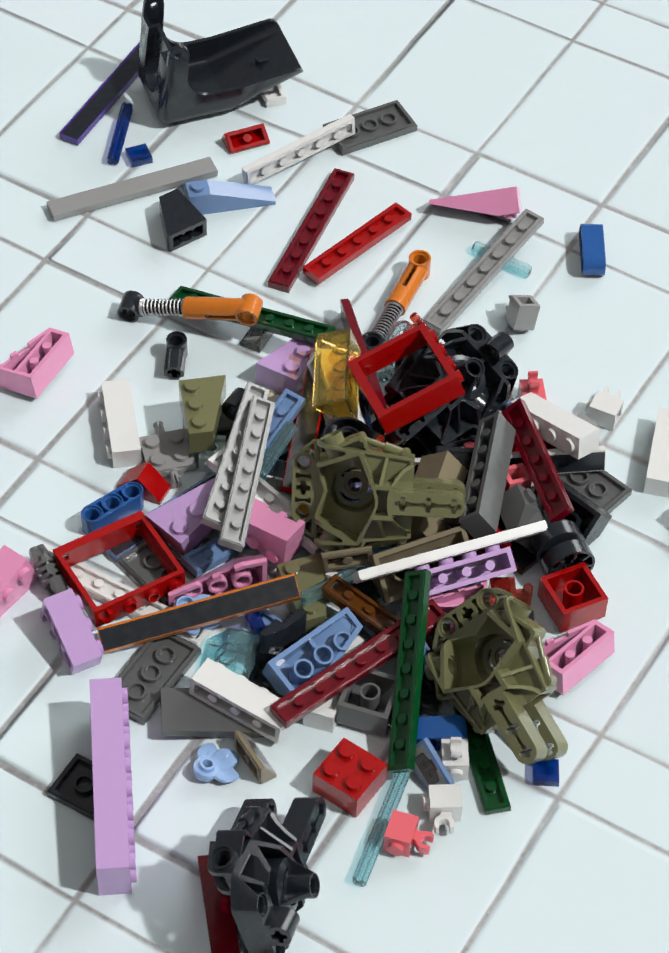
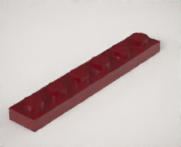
M519 398L501 412L516 430L515 444L551 522L560 521L573 512L574 508L526 402Z

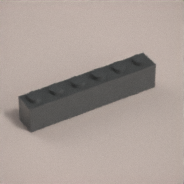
M499 411L479 420L465 488V511L459 517V523L474 539L496 533L516 432L514 427Z

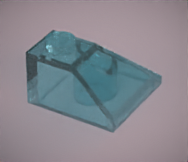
M231 628L208 638L199 668L209 658L248 679L255 659L257 632Z

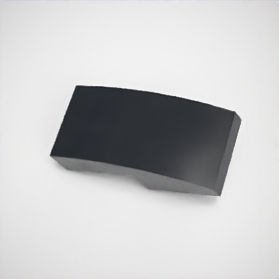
M298 608L291 616H287L284 622L274 619L268 627L265 626L259 635V640L261 641L260 652L267 654L276 651L301 636L306 631L307 612Z

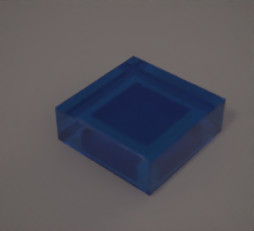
M146 143L125 148V154L132 168L153 163L152 155Z
M543 759L540 762L532 763V786L559 787V759Z

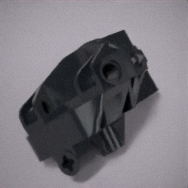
M479 324L447 329L436 335L438 340L442 338L445 342L443 346L448 354L445 357L450 356L454 364H456L454 371L459 369L464 378L461 384L465 394L406 424L409 428L402 434L399 431L406 425L389 434L384 432L376 440L385 444L388 442L402 447L414 437L431 454H435L436 446L461 447L466 442H475L479 420L498 411L502 414L501 411L503 410L501 409L507 404L513 391L519 371L517 365L508 356L514 347L512 338L505 332H499L491 336ZM428 345L400 359L401 364L399 368H396L389 383L385 385V401L390 407L447 377ZM495 400L500 404L497 407L492 405Z
M323 797L294 798L283 824L279 822L276 816L277 807L274 799H246L230 830H218L216 832V841H210L207 868L209 873L213 875L217 889L222 894L230 895L231 911L238 927L236 933L238 938L241 939L243 953H285L300 921L297 911L304 906L305 899H315L319 895V877L315 872L308 869L306 862L326 816V803Z

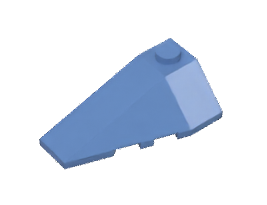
M216 180L182 183L184 196L202 215L276 205L272 187Z
M346 607L267 662L262 673L277 693L285 696L340 660L363 626L350 609Z

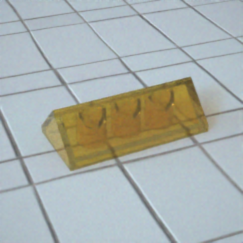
M351 328L318 334L316 337L312 409L336 418L352 417L358 419L359 386L354 380L347 362L360 356L361 349Z

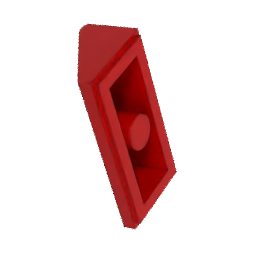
M264 123L224 133L222 136V141L230 154L270 144Z

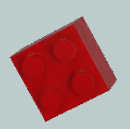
M585 562L540 577L537 596L560 633L591 620L605 617L609 598Z
M343 737L313 773L312 791L356 818L386 782L388 764Z

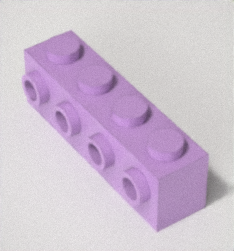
M499 544L484 548L486 553L477 555L476 551L462 554V560L456 562L451 557L438 561V567L430 569L429 564L414 568L415 571L427 569L431 572L429 596L517 571L510 546L500 549Z

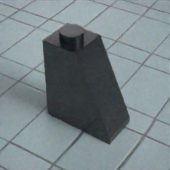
M178 188L159 197L160 217L169 252L207 235V219Z

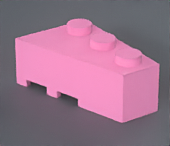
M48 328L27 343L28 347L19 353L16 351L11 353L10 359L0 365V388L37 399L74 355L70 335L67 332Z
M254 499L246 543L251 548L263 553L272 563L281 564L290 561L301 550L305 521L300 519L297 522L286 518L288 516L287 513L283 511L275 513L269 510L268 504Z
M594 619L568 630L565 636L555 640L553 637L545 640L543 647L546 656L549 658L552 673L557 678L555 684L557 692L562 695L566 694L615 652L613 630Z

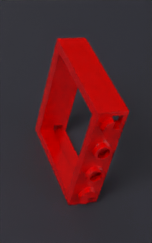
M424 322L347 362L354 380L386 434L465 394L461 384L464 381L459 369L454 371L456 366L450 356L445 357L448 354L441 342L438 343L439 340L434 330H428ZM428 345L447 377L385 409L366 376Z
M142 510L53 549V558L61 570L66 584L69 588H72L75 596H80L84 610L96 628L103 624L111 623L114 619L125 614L133 613L142 606L154 603L168 595V592L185 584L184 569ZM141 535L168 575L97 607L70 567Z

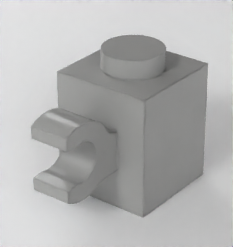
M509 295L510 301L509 305H506L505 320L515 331L534 330L540 310L538 302L532 295Z

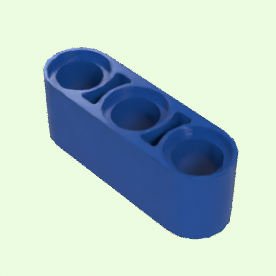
M580 224L581 274L604 276L606 255L603 224Z
M138 482L125 483L85 506L81 511L83 533L85 535L143 510L144 497L142 485Z
M461 715L419 717L416 744L427 737L435 751H440L441 739H450L451 737L468 739L467 721Z

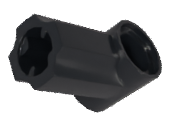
M174 331L169 333L166 338L167 348L164 376L169 377L170 380H179V378L184 377L185 362L188 355L187 336L182 332Z

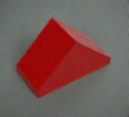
M149 462L127 469L116 486L118 488L128 482H138L143 487L144 500L161 505L171 489V485Z

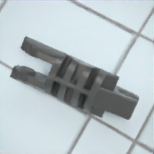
M44 544L30 548L29 556L33 568L49 595L52 596L68 590L61 570Z

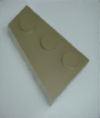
M226 375L179 380V401L190 453L214 450L220 416L222 415L221 406L226 397Z
M324 552L277 564L276 578L295 573L301 599L286 603L290 615L298 608L307 612L305 632H311L312 628H317L326 622V598L319 594L321 588L325 585V571L323 570L321 553Z

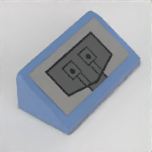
M426 737L417 743L414 771L427 793L428 785L454 784L452 777L429 739Z

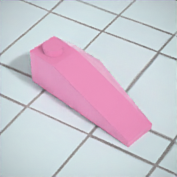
M517 186L429 200L430 204L503 216L504 220L517 218L516 214L521 213L520 189Z
M261 554L235 558L168 592V606L173 607L174 603L181 596L187 595L193 598L200 594L214 596L267 581V558Z

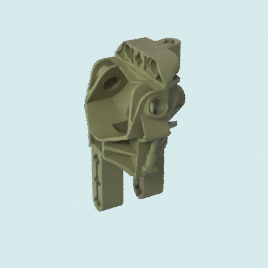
M338 430L320 439H313L296 452L292 467L291 515L295 522L299 519L305 521L304 532L309 537L314 538V544L326 552L338 551L339 548L345 550L372 546V548L378 546L385 547L397 543L404 544L407 539H411L412 516L457 518L461 516L465 511L466 490L463 482L457 479L414 477L415 454H411L409 448H401L388 442L386 444L367 437L363 431L344 438L342 431ZM312 444H314V451L309 448ZM308 456L312 463L309 466H303L299 463L298 458ZM358 468L350 470L348 473L344 475V477L341 476L342 473L348 469ZM359 478L362 485L356 488L352 487L349 484V479ZM369 483L372 488L370 493L367 492L369 488ZM340 492H343L344 495L347 496L348 498H351V499H360V501H356V502L349 501V500L345 499V498L341 495ZM306 505L310 512L302 515L298 513L297 506ZM312 519V526L309 529L307 522ZM318 526L323 528L322 533H317Z
M484 588L438 621L432 647L433 652L425 655L424 671L429 681H434L437 699L441 701L447 700L461 713V716L465 717L466 721L473 726L475 733H480L481 735L490 734L499 729L519 762L531 764L540 762L543 759L561 758L567 753L568 743L542 700L557 689L555 685L557 678L552 673L549 658L545 654L542 643L546 630L528 617L532 611L531 607L523 601L516 599L512 593L501 588ZM491 594H493L495 597V602L493 606L490 603ZM452 622L455 624L454 633H452L450 629V625ZM504 639H505V640H510V641H512L513 643H512V644L507 643V642L504 641ZM490 649L492 650V652H491V662H492V665L495 667L494 669L491 667L490 662H489V652H490Z

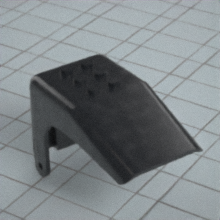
M164 0L143 1L138 75L157 117L164 123H173L231 110L304 72L279 24L272 18L207 38L188 42H175L167 38L163 31Z

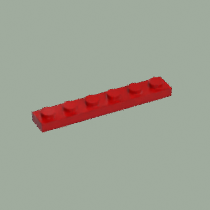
M395 202L303 266L302 273L319 285L409 222L412 213Z

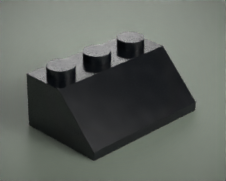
M561 480L574 508V511L562 520L575 522L589 546L601 535L612 515Z

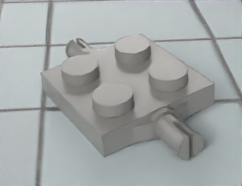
M156 421L153 424L156 434L139 437L144 463L149 462L162 477H170L173 488H176V483L177 487H180L182 482L179 475L187 471L196 470V461L193 453L189 451L185 428L165 432L163 422L159 421L158 426Z

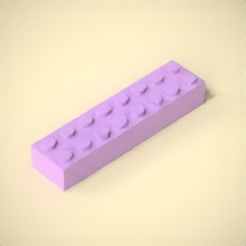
M121 677L89 679L98 894L132 893L131 883L137 882L128 690L127 688H122Z

